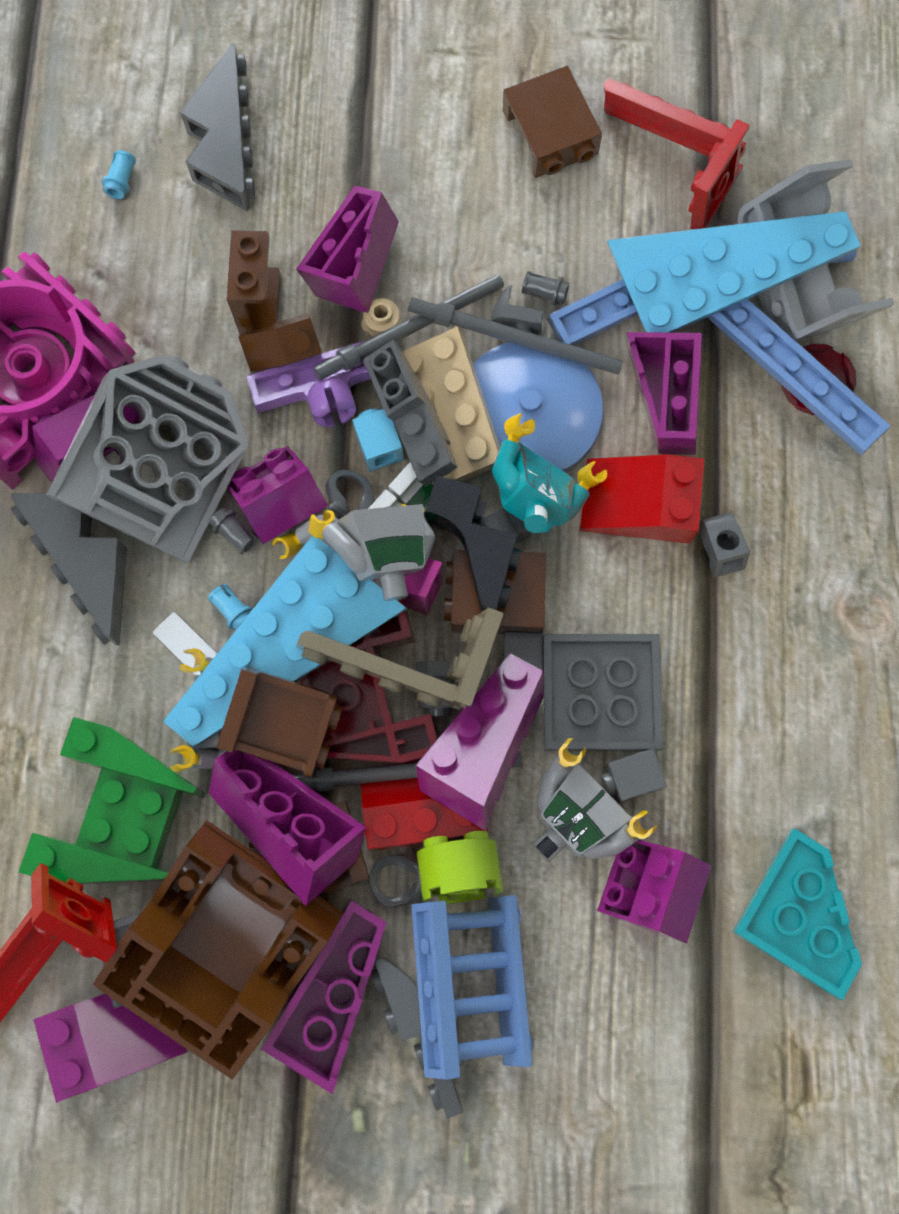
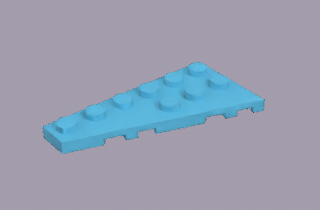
M846 211L607 240V244L645 332L659 333L676 332L856 251L861 246Z
M311 536L163 722L193 747L198 746L222 730L242 668L248 666L296 682L321 666V664L302 658L303 650L296 648L299 637L304 631H311L350 646L362 637H366L393 617L406 611L407 608L397 600L384 601L381 587L372 580L360 581L356 573L349 568L337 552L322 540Z

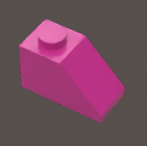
M428 559L424 569L405 576L408 597L402 599L407 608L428 616L443 583L442 563L433 559Z

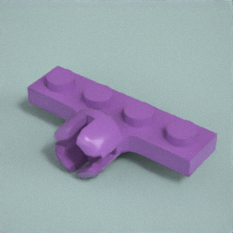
M362 342L352 344V346L354 347ZM341 348L246 376L257 413L306 400L309 403L314 421L326 428L335 427L330 412H338L342 425L352 419L356 412V406L350 389L353 385L370 380L371 378L363 359H361L360 365L348 371L342 369L319 381L313 372V367L336 356V351Z

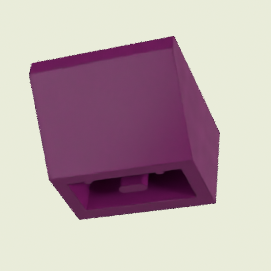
M288 445L284 448L273 449L257 464L251 467H243L234 472L227 486L263 544L328 506L310 471Z
M638 840L615 856L597 911L687 944L712 866L684 851Z

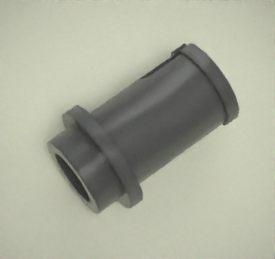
M527 271L522 285V294L550 300L554 306L557 303L564 304L569 291V283L564 282L563 277H559L557 280L532 273L531 271Z
M223 507L209 521V524L213 526L212 532L215 534L220 533L242 555L253 547L258 537L235 517L236 512L234 510H227Z

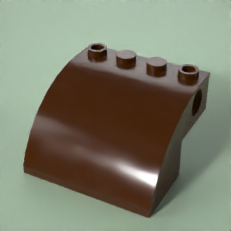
M206 820L186 844L151 901L127 929L117 945L116 952L104 965L92 985L233 1080L272 1027L290 993L328 943L344 913L319 896H316L305 906L265 859Z

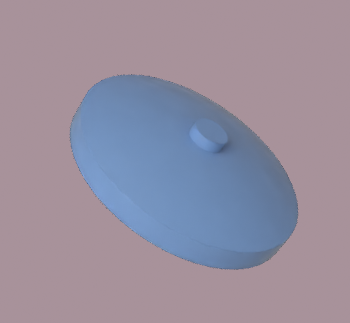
M511 342L491 349L476 360L473 365L500 447L504 439L508 440L504 423L510 417L522 413L520 424L522 425L523 422L533 419L535 421V430L530 435L520 438L519 442L563 472L567 473L576 467L588 455L600 431L603 418V401L598 383L586 365Z

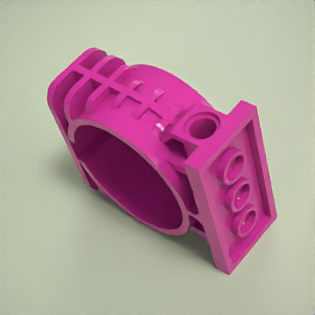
M24 251L18 256L23 267L15 273L7 266L1 271L6 280L0 281V398L10 405H0V479L12 490L23 481L18 473L36 457L32 426L36 425L46 415H55L69 408L80 398H89L95 395L103 377L111 369L135 363L132 357L136 354L130 345L124 341L127 337L119 327L111 321L106 325L99 318L101 313L88 299L84 298L80 301L73 295L76 291L61 275L54 278L48 272L50 267L37 253L34 252L28 255ZM15 325L20 331L13 332L8 327ZM48 332L61 336L73 347L75 351L73 360L60 340ZM35 364L31 371L24 373L28 366Z

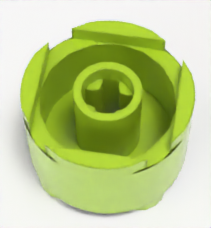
M488 831L469 832L464 834V840L448 842L447 836H436L423 840L424 848L417 852L423 903L431 902V897H439V900L446 901V904L464 903L485 899L484 890L493 888L494 895L504 891L497 844L495 840L489 839Z

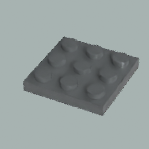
M543 634L544 751H559L568 738H573L568 745V751H582L584 747L586 751H646L653 748L654 751L663 750L659 634Z

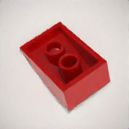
M662 454L587 459L586 465L595 461L591 469L594 477L603 470L607 471V477L603 482L589 488L588 492L590 495L581 509L579 531L691 544L699 531L704 458Z

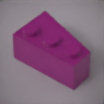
M355 185L296 268L316 297L365 313L369 312L399 223L382 192Z
M627 332L628 351L658 454L696 455L702 333Z
M95 395L89 398H80L69 408L55 415H46L36 425L32 426L37 465L51 484ZM124 407L123 416L126 421L131 424H138L139 415L137 411L131 407ZM105 447L103 450L104 457L112 451H115L118 456L119 453L112 447Z

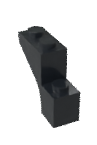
M436 475L426 509L427 522L448 530L462 543L466 552L480 611L482 612L487 608L498 610V607L506 609L511 586L505 585L508 571L516 573L522 551L515 548L517 535L474 524L482 523L487 502L481 501L482 487Z

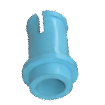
M123 150L114 152L108 175L102 179L103 191L109 197L122 199L124 195L129 193L130 186L128 182L136 163V159L132 154Z
M227 584L216 587L208 596L210 603H213L227 619V626L232 630H237L253 610L250 606H244Z

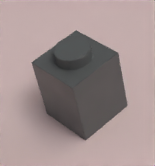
M654 748L608 762L604 767L606 773L601 775L605 791L611 797L614 796L618 804L667 787Z

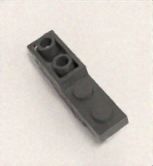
M392 340L364 358L363 361L386 416L396 426L418 481L427 487L435 482L436 475L443 477L458 468L448 447L451 442L427 393L397 342Z
M386 957L375 960L377 969L371 971V976L378 995L386 993L390 1009L385 1010L384 1013L392 1035L399 1033L402 1042L416 1036L419 1037L420 1043L415 1044L414 1049L421 1069H424L418 985L409 975ZM461 1061L459 1066L464 1065V1061ZM433 1078L434 1084L429 1085L428 1089L436 1111L444 1109L447 1119L463 1113V1106L453 1078L446 1080Z

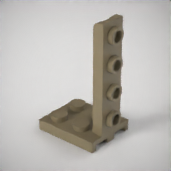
M487 608L478 615H474L472 620L468 619L460 636V641L465 643L463 651L459 657L454 656L446 677L452 680L451 684L311 631H304L300 635L296 648L303 650L301 657L309 661L324 665L326 659L341 664L340 672L352 677L363 679L364 674L379 678L378 686L387 690L401 693L402 689L406 688L418 693L416 700L438 708L440 703L443 702V705L459 710L460 708L471 707L504 613Z

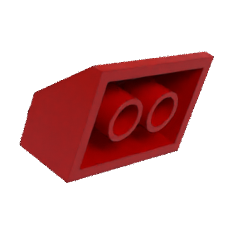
M418 778L361 784L367 850L370 852L423 845V840L436 836H447L448 841L464 839V834L485 831L421 792Z

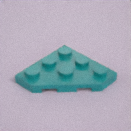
M793 828L787 834L732 932L836 999L843 1000L860 970L862 962L858 948H855L849 928L850 920L841 890L838 889L832 866L834 864L831 853L823 845Z

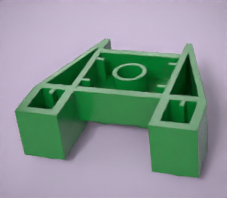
M73 717L60 755L73 761L101 768L75 844L32 833L18 873L31 876L39 864L43 863L48 866V874L65 883L69 878L82 885L163 881L168 871L158 869L182 794L184 792L204 798L205 792L113 728Z

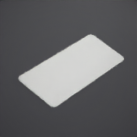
M175 612L171 613L153 631V634L183 664L190 667L194 666L195 659L191 654L184 653V650L199 649L205 654V658H214L217 654ZM200 671L193 672L194 675L201 674Z

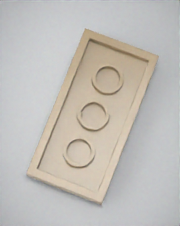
M457 326L402 351L427 393L451 442L448 447L458 468L443 477L462 482L493 469L500 450V444L463 331Z

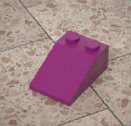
M107 994L87 999L33 1019L56 1103L188 1052L185 1047L126 1007L114 1008L112 999Z

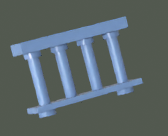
M516 895L488 898L489 910L448 914L446 901L411 904L424 1076L427 1078L445 1080L459 1078V1064L461 1061L498 1055L503 1056V1065L532 1066L531 1052L533 1050V1041L529 1033L519 929L521 914L517 907ZM491 927L493 952L451 956L449 931ZM495 969L496 995L463 999L454 998L453 973ZM499 1012L500 1038L458 1043L457 1017Z

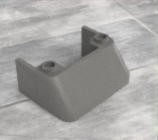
M851 159L803 167L743 205L738 214V224L827 214L831 206V194L827 182L853 167ZM828 263L758 294L764 314L796 342L853 324L894 305L893 298L863 304L860 294L852 287L835 290Z

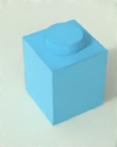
M369 409L362 412L358 418L352 419L355 435L369 472L404 460L403 448L393 421L386 416L384 409Z

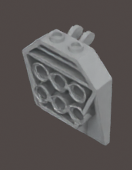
M161 355L111 369L103 377L46 496L56 499L178 558L184 563H189L249 442L232 394L222 388V383L219 380L206 374L202 376L188 369L189 365L177 357ZM124 407H131L137 411L139 415L138 424H131L126 421L123 416ZM159 425H165L173 432L172 442H166L161 439L158 433ZM194 443H200L205 447L207 452L205 460L198 459L193 453ZM105 447H112L118 451L120 455L119 465L109 464L103 456ZM140 465H147L152 468L155 474L153 483H147L142 480L139 475ZM176 482L186 485L189 492L186 501L180 500L174 493Z

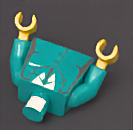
M522 413L510 417L504 423L508 440L504 439L493 465L492 474L498 484L501 503L504 509L524 521V526L528 531L532 533H547L554 525L562 526L578 514L590 495L588 492L589 488L603 482L607 477V471L603 470L594 477L591 472L592 466L595 464V461L578 471L577 478L579 484H575L574 478L519 442L520 438L530 435L535 430V421L533 419L523 422L522 425L520 424Z

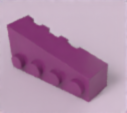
M351 898L342 911L344 914L328 943L298 982L265 1036L261 1046L262 1051L333 1094L341 1064L347 1051L352 1029L359 1013L364 991L386 926V921Z

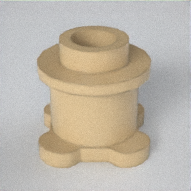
M385 298L375 299L372 301L369 312H363L364 319L361 326L364 332L374 337L402 322L399 321V309L391 300Z

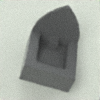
M509 285L497 300L492 311L491 321L540 335L544 310L511 305L512 285Z

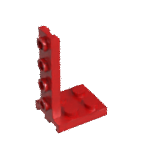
M608 78L604 83L605 113L709 157V164L705 171L699 170L694 177L690 189L694 192V197L688 209V212L692 213L690 229L707 228L743 169V165L739 163V160L746 151L747 143L742 140L748 132L750 124L736 119L730 129L720 122H713L698 116L689 109H682L667 103L658 96H651L636 90L627 83H619Z
M39 864L31 875L32 908L0 949V1023L62 941L72 945L77 953L86 958L94 956L105 963L110 960L117 950L110 899L103 897L101 901H98L82 892L84 889L82 884L71 878L65 883L48 874L47 865Z

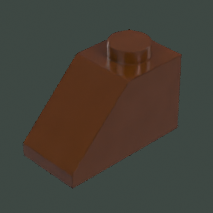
M307 313L238 335L250 371L288 365L322 353L311 318Z

